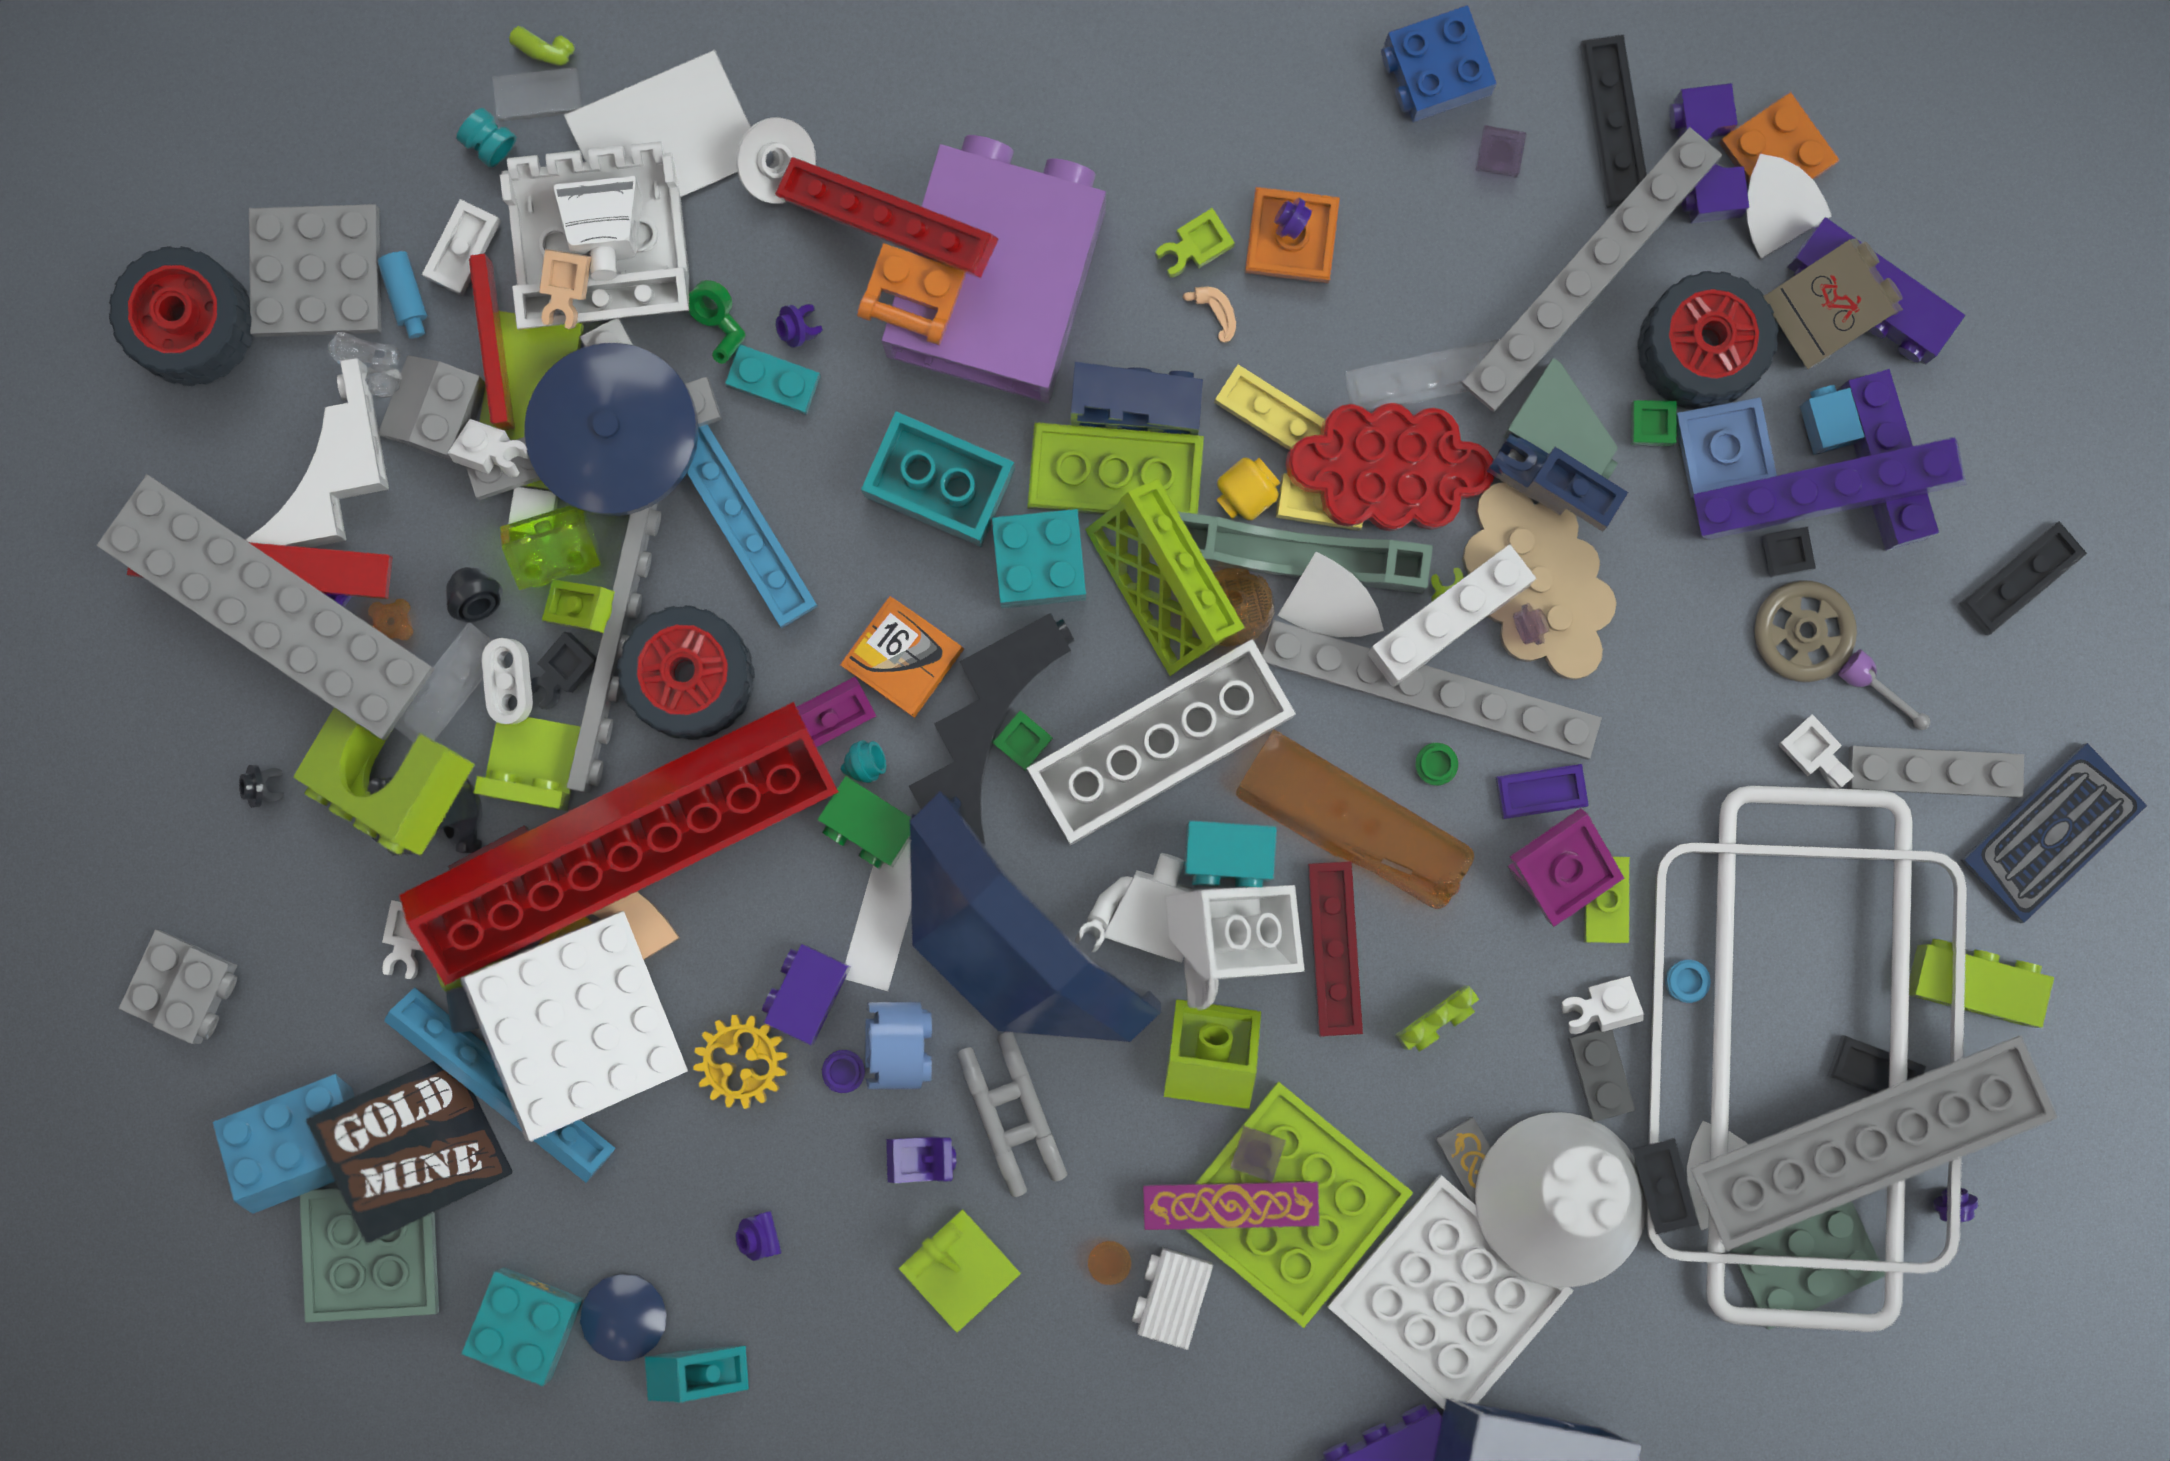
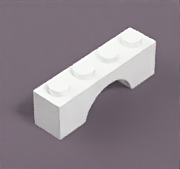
M1509 544L1373 645L1367 655L1394 688L1470 628L1527 589L1535 581L1536 577Z

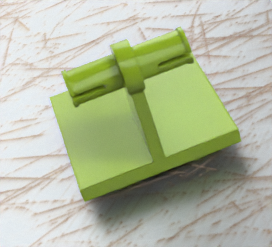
M964 1209L955 1215L932 1238L927 1237L922 1242L923 1246L898 1268L956 1333L1021 1274Z

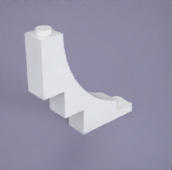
M358 358L340 361L343 374L337 375V384L342 400H347L348 403L325 407L323 426L316 452L296 491L271 520L245 539L247 542L310 548L346 541L339 499L389 489L367 366Z

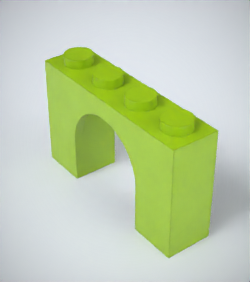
M334 707L293 777L307 786L304 794L325 806L332 802L328 808L329 811L349 822L355 817L356 820L353 826L373 838L380 834L381 836L377 841L379 844L400 855L404 848L421 856L475 764L420 733L393 779L383 789L371 795L370 791H367L371 769L386 740L379 738Z

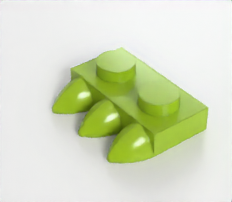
M1464 985L1395 1036L1404 1049L1410 1050L1415 1046L1420 1052L1440 1038L1436 1030L1450 1021L1455 1027L1475 1012L1471 1005L1477 1002L1479 998L1469 985Z

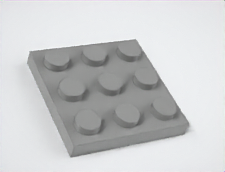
M376 204L249 208L250 316H252L250 334L254 337L381 333V273L377 262L380 258V211Z

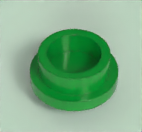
M1431 743L1423 747L1417 754L1415 769L1420 779L1425 783L1433 786L1444 785L1455 777L1458 771V758L1454 750L1448 745Z

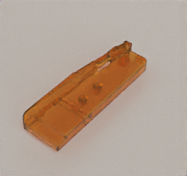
M1273 729L1236 791L1239 799L1332 855L1352 861V863L1370 870L1434 909L1444 908L1450 902L1452 896L1460 891L1461 881L1474 861V852L1467 844ZM1383 859H1386L1412 870V872L1407 874L1381 862Z

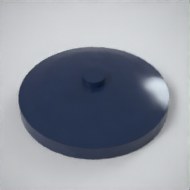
M601 343L583 347L568 354L545 373L530 398L525 417L524 435L531 464L538 477L552 493L567 504L584 512L602 516H621L640 512L655 505L679 485L689 470L695 456L699 424L695 403L690 391L675 370L664 360L637 346L622 343Z

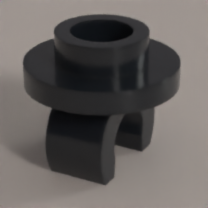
M249 765L246 774H241L239 778V792L242 800L247 799L249 806L256 808L261 806L262 800L275 802L284 798V792L273 793L266 787L267 779L269 777L282 776V770L270 768L261 772L258 765Z

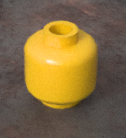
M1242 458L1218 478L1217 487L1222 495L1216 500L1232 519L1240 514L1246 520H1254L1278 499L1279 493L1276 487L1280 484V481L1260 458L1255 461L1250 458Z

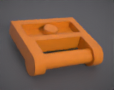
M883 243L868 287L859 305L857 317L871 321L873 317L927 336L928 342L940 345L966 273ZM885 292L937 310L935 318L930 320L879 302L881 293Z

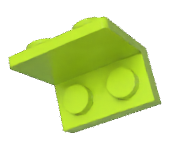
M527 717L524 721L517 724H501L496 722L486 776H477L474 793L490 798L568 811L571 789L567 788L581 727Z

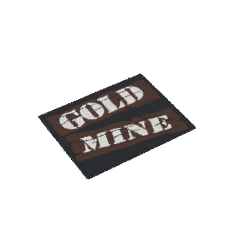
M434 1061L306 1119V1123L366 1244H370L511 1175L513 1172L476 1095Z

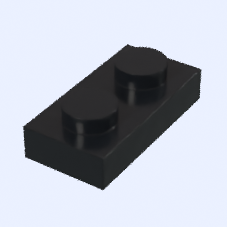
M1675 1138L1632 1148L1655 1234L1658 1235L1699 1224Z

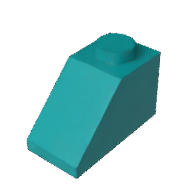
M746 1346L683 1350L645 1357L648 1401L681 1403L749 1390Z

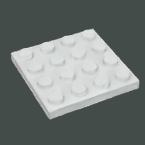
M624 911L617 912L460 978L526 1141L539 1138L688 1071Z
M1439 1175L1327 1304V1307L1444 1409L1446 1398L1477 1404L1573 1293V1290L1570 1287L1559 1288L1537 1284L1512 1271L1511 1267L1487 1243L1478 1222L1476 1205L1442 1175Z

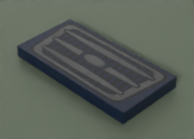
M2085 743L1965 855L1961 861L2020 923H2025L2143 811L2147 805L2088 743Z

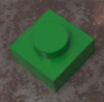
M1634 400L1631 403V445L1674 446L1676 444V401Z
M1020 710L993 741V744L1026 771L1053 740V737Z

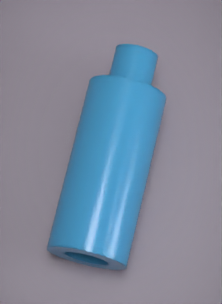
M405 251L386 254L380 257L377 262L397 325L406 327L410 339L421 337L425 334L422 321L427 318V314L408 254Z

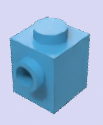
M1835 385L1816 389L1810 392L1811 398L1800 406L1814 455L1853 445L1864 438L1850 388L1836 391Z

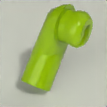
M522 26L515 27L509 36L510 44L529 57L556 66L568 63L570 61L568 57L575 50L574 45L561 35L556 36L550 45Z

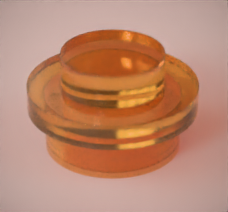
M1104 1241L1096 1245L1090 1252L1088 1268L1096 1281L1105 1285L1118 1284L1130 1272L1131 1257L1128 1250L1122 1244L1115 1241Z

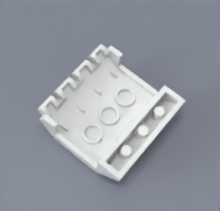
M661 141L631 144L632 157L625 158L623 145L588 149L589 162H583L580 150L546 154L547 166L540 167L538 155L507 158L508 171H502L500 181L503 201L509 206L517 285L512 287L518 330L564 325L566 321L565 313L559 309L554 313L553 324L545 325L542 323L541 318L544 307L551 302V295L539 293L545 250L552 249L571 253L554 192L555 184L635 176L642 194V208L635 257L632 259L616 260L617 276L609 281L592 279L591 270H589L586 299H573V306L578 313L577 323L689 311V269L680 190L673 154L663 152Z

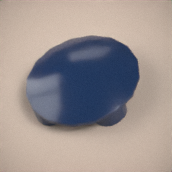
M618 1274L601 1280L589 1291L582 1304L580 1324L585 1340L595 1352L610 1360L630 1361L645 1356L657 1346L667 1328V1312L662 1296L642 1276L637 1274Z

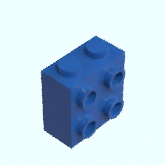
M1468 5L1388 32L1384 44L1385 48L1381 49L1382 59L1387 72L1395 73L1400 86L1395 88L1398 104L1402 112L1409 111L1412 122L1491 96L1497 85Z

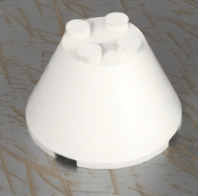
M1563 1112L1545 1113L1527 1118L1515 1124L1490 1147L1482 1161L1477 1176L1475 1205L1478 1222L1487 1243L1511 1267L1512 1271L1537 1284L1559 1288L1576 1287L1606 1277L1622 1265L1631 1255L1645 1225L1647 1203L1633 1154L1614 1132L1604 1125L1593 1122L1592 1119L1581 1115Z

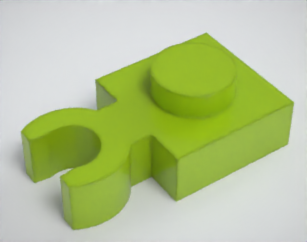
M1211 208L1176 230V234L1181 242L1178 244L1172 242L1162 244L1156 250L1155 256L1157 259H1160L1167 254H1172L1177 258V264L1167 270L1168 277L1174 278L1184 271L1187 261L1193 259L1199 269L1235 246V242L1214 209Z

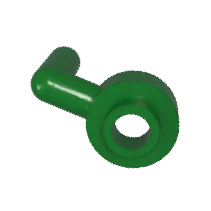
M704 280L699 282L689 293V313L696 321L703 325H717L726 335L712 352L713 359L717 363L724 364L745 340L746 334L729 314L732 309V298L727 289L718 282Z

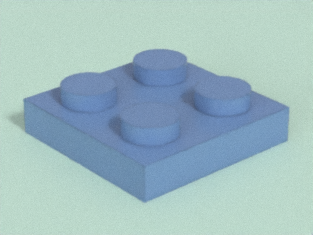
M1761 397L1676 413V428L1691 498H1694L1693 494L1777 476Z

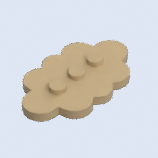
M1504 482L1494 484L1483 492L1477 502L1476 515L1482 530L1469 539L1463 550L1462 560L1464 568L1468 574L1472 573L1510 544L1536 579L1527 589L1496 612L1487 616L1491 620L1501 623L1500 639L1503 648L1510 656L1520 661L1530 662L1545 657L1553 672L1564 679L1577 680L1585 678L1597 669L1602 660L1603 648L1597 631L1610 623L1616 610L1614 592L1607 583L1596 578L1600 565L1598 553L1592 545L1577 539L1579 526L1574 513L1566 509L1561 515H1558L1541 503L1534 505L1531 498Z

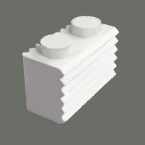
M1164 1247L1161 1249L1160 1256L1151 1254L1144 1277L1145 1280L1151 1281L1147 1298L1138 1297L1132 1317V1322L1139 1324L1137 1329L1138 1335L1188 1350L1212 1271V1262Z

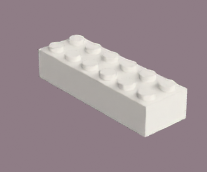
M1253 639L1031 765L1027 768V771L1071 846L1287 722L1296 713Z

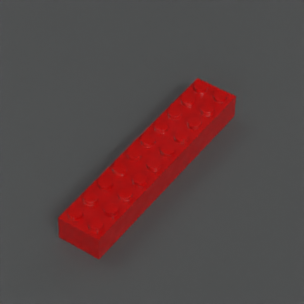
M792 702L399 894L405 921L444 985H448L838 793V790L795 703Z

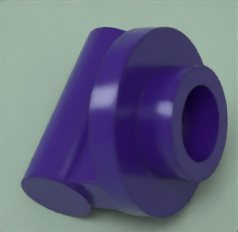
M771 1211L756 1214L754 1217L744 1218L740 1221L735 1239L737 1247L742 1254L746 1255L750 1260L756 1261L782 1253Z

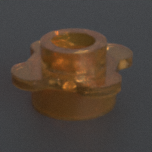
M397 599L391 604L374 602L370 605L368 614L373 618V627L390 639L406 641L414 633L408 614L411 610L408 601ZM388 618H394L395 622L393 625H388Z

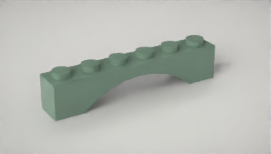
M1178 512L1209 566L1300 578L1315 552H1318L1351 572L1364 587L1423 594L1428 588L1433 545L1396 540L1358 539L1305 534L1260 527L1215 516Z

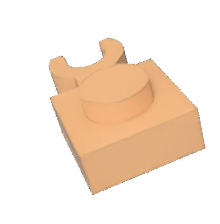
M552 249L545 250L539 293L551 295V302L542 311L541 318L543 324H553L554 313L559 309L566 316L565 328L571 329L576 326L578 313L573 306V299H586L591 256Z

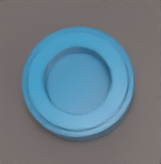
M1681 960L1674 963L1668 969L1665 976V986L1668 993L1675 1000L1683 1003H1693L1701 1000L1708 993L1711 984L1708 970L1703 964L1695 960Z

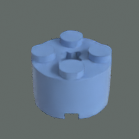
M867 1002L866 1010L875 1012L874 1019H866L865 1068H870V1073H874L875 1079H866L867 1089H921L922 1082H931V1056H927V1052H924V1038H931L932 1033L931 1012H927V1009H922L921 1002Z

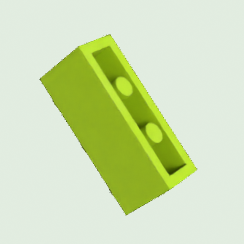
M1932 939L1931 945H1917L1909 978V996L1951 1007L1953 984L1952 942ZM1974 949L1973 956L1965 954V1011L2030 1028H2043L2054 977L2041 974L2042 966L2016 960L2015 967L1999 963L2000 955Z

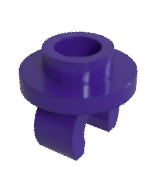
M805 304L799 309L794 305H786L780 309L779 316L776 318V330L780 339L785 341L790 347L802 346L805 340H812L822 332V326L808 327L803 320V317H807L815 311L814 305Z

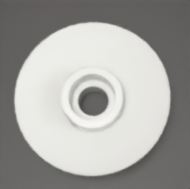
M779 117L761 120L749 128L740 141L736 155L738 176L745 189L752 196L764 202H786L775 196V193L792 156L813 165L816 164L814 145L808 133L794 121ZM771 151L774 154V162L771 166H767L766 156Z

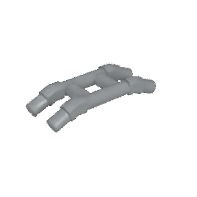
M1006 1032L999 1035L997 1040L1013 1082L989 1091L974 1049L971 1047L964 1048L957 1053L1010 1194L1012 1197H1019L1027 1192V1187L1011 1147L1035 1138L1051 1180L1060 1181L1068 1173L1049 1128L1014 1033ZM1020 1098L1029 1122L1004 1131L995 1107Z

